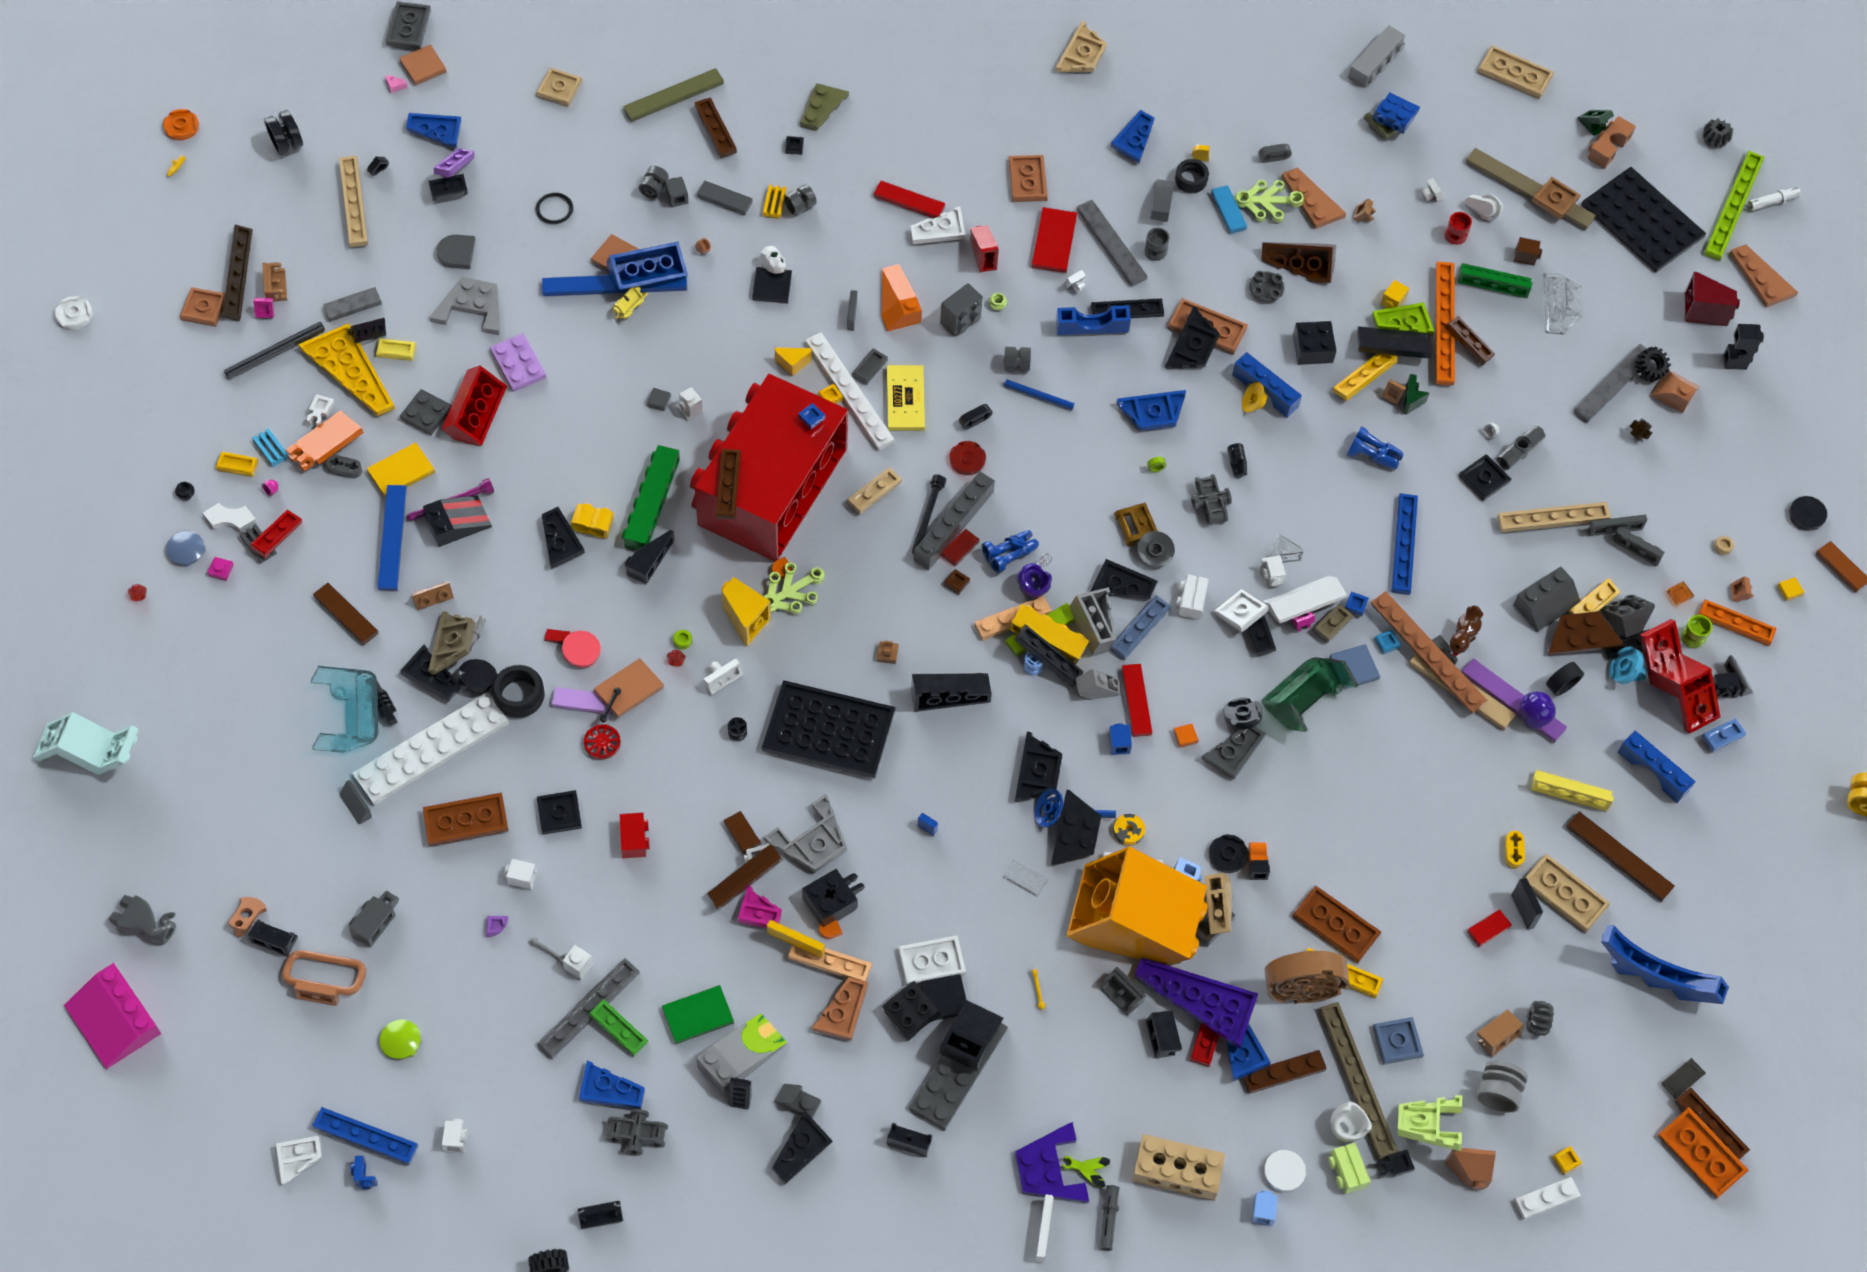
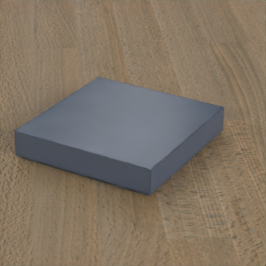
M1366 644L1330 654L1331 662L1344 690L1380 679V674Z
M1413 1017L1373 1024L1372 1027L1383 1065L1423 1058L1424 1054Z

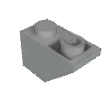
M1091 669L1076 678L1078 693L1085 698L1092 700L1121 695L1120 683L1115 676Z

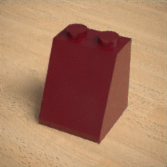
M1694 272L1684 292L1685 321L1728 326L1730 320L1734 318L1735 310L1740 305L1737 291L1699 272Z

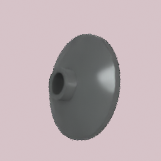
M1151 531L1141 537L1138 542L1137 552L1145 564L1151 567H1162L1172 560L1175 546L1172 539L1165 533ZM1152 549H1156L1158 554H1154Z

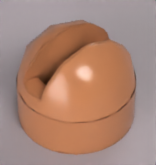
M706 238L698 240L695 244L696 251L702 254L710 251V242Z

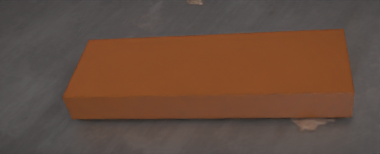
M1829 541L1816 552L1855 592H1858L1867 585V575L1832 541Z

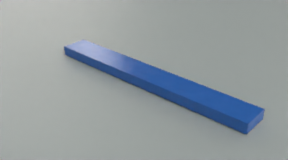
M610 275L542 278L543 296L626 293L629 290H618ZM687 276L639 286L641 288L640 292L687 290Z

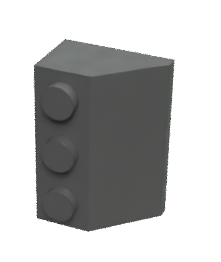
M1560 566L1520 592L1513 605L1533 628L1539 632L1559 619L1560 616L1567 614L1581 600L1574 580Z

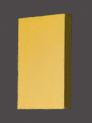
M416 442L367 468L368 473L385 498L387 485H406L408 487L435 473V469Z

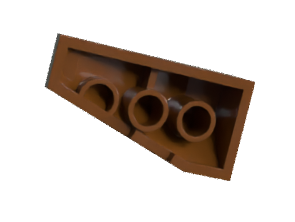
M1262 242V261L1288 270L1313 282L1331 283L1336 259V245Z

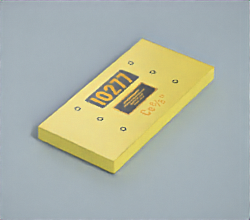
M887 365L888 431H925L923 365Z

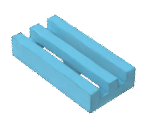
M268 428L265 430V433L261 432L258 437L254 436L252 439L272 467L288 459L289 456ZM266 437H269V438L271 439V441L274 443V445L277 447V449H278V450L280 451V453L282 454L281 457H280V455L277 453V451L274 449V447L271 445V443L268 441V439H267ZM261 440L264 441V443L276 457V460H273V458L261 444Z

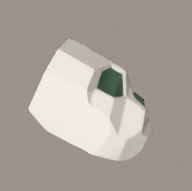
M765 247L760 252V263L766 270L777 274L784 273L787 264L785 263V258L776 247Z

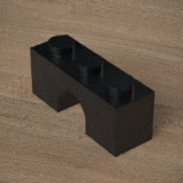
M1738 324L1733 334L1735 344H1728L1723 353L1725 369L1747 370L1749 364L1753 361L1754 354L1758 352L1760 343L1764 340V333L1761 332L1759 324Z

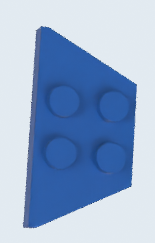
M1186 390L1117 398L1116 404L1140 431L1175 427L1185 399Z

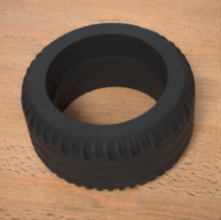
M508 666L496 675L492 684V695L496 706L509 717L522 718L532 715L543 703L545 691L542 678L529 666ZM515 681L528 682L535 688L529 698L519 702L507 700L502 696V693L506 686Z

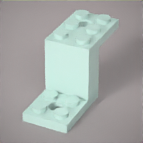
M71 712L47 723L33 759L40 762L57 754L100 775L128 762L131 755L129 752L137 741L138 736L136 734L139 729L131 725L113 733Z

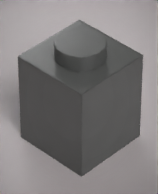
M683 177L665 180L666 193L671 207L688 204V191Z

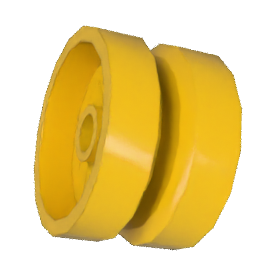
M1867 772L1857 773L1851 778L1847 806L1851 811L1867 817Z

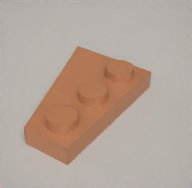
M848 977L833 1001L826 1007L820 1019L813 1025L812 1031L852 1041L868 982Z

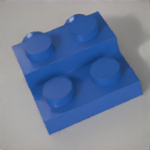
M1389 92L1385 100L1383 99L1375 110L1373 120L1404 134L1419 112L1420 107Z

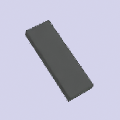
M705 180L697 192L698 198L744 215L753 202L751 197Z
M1645 514L1595 520L1591 522L1588 533L1589 536L1616 533L1617 528L1620 526L1630 531L1643 530L1648 519Z

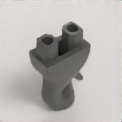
M124 895L120 901V906L125 908L123 914L114 911L109 917V921L118 928L119 932L126 935L143 934L154 943L168 942L176 929V924L169 920L174 918L176 914L170 912L161 916L160 924L162 928L157 930L155 916L150 905L136 895L134 897Z

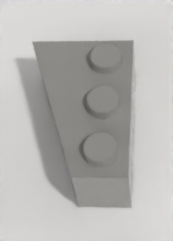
M1109 587L1076 595L1069 606L1081 633L1089 640L1087 645L1092 655L1109 651L1116 641L1114 620L1111 616L1112 605L1109 602Z

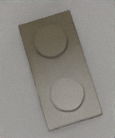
M1338 604L1314 628V632L1326 642H1329L1352 620L1353 614Z

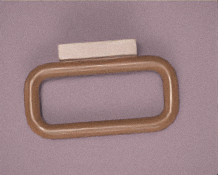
M306 950L292 952L287 957L282 970L284 982L295 986L297 999L334 1006L338 1004L339 994L352 995L357 993L361 989L366 976L365 965L359 960ZM298 958L350 966L358 970L355 983L351 987L291 977L290 972L294 961Z

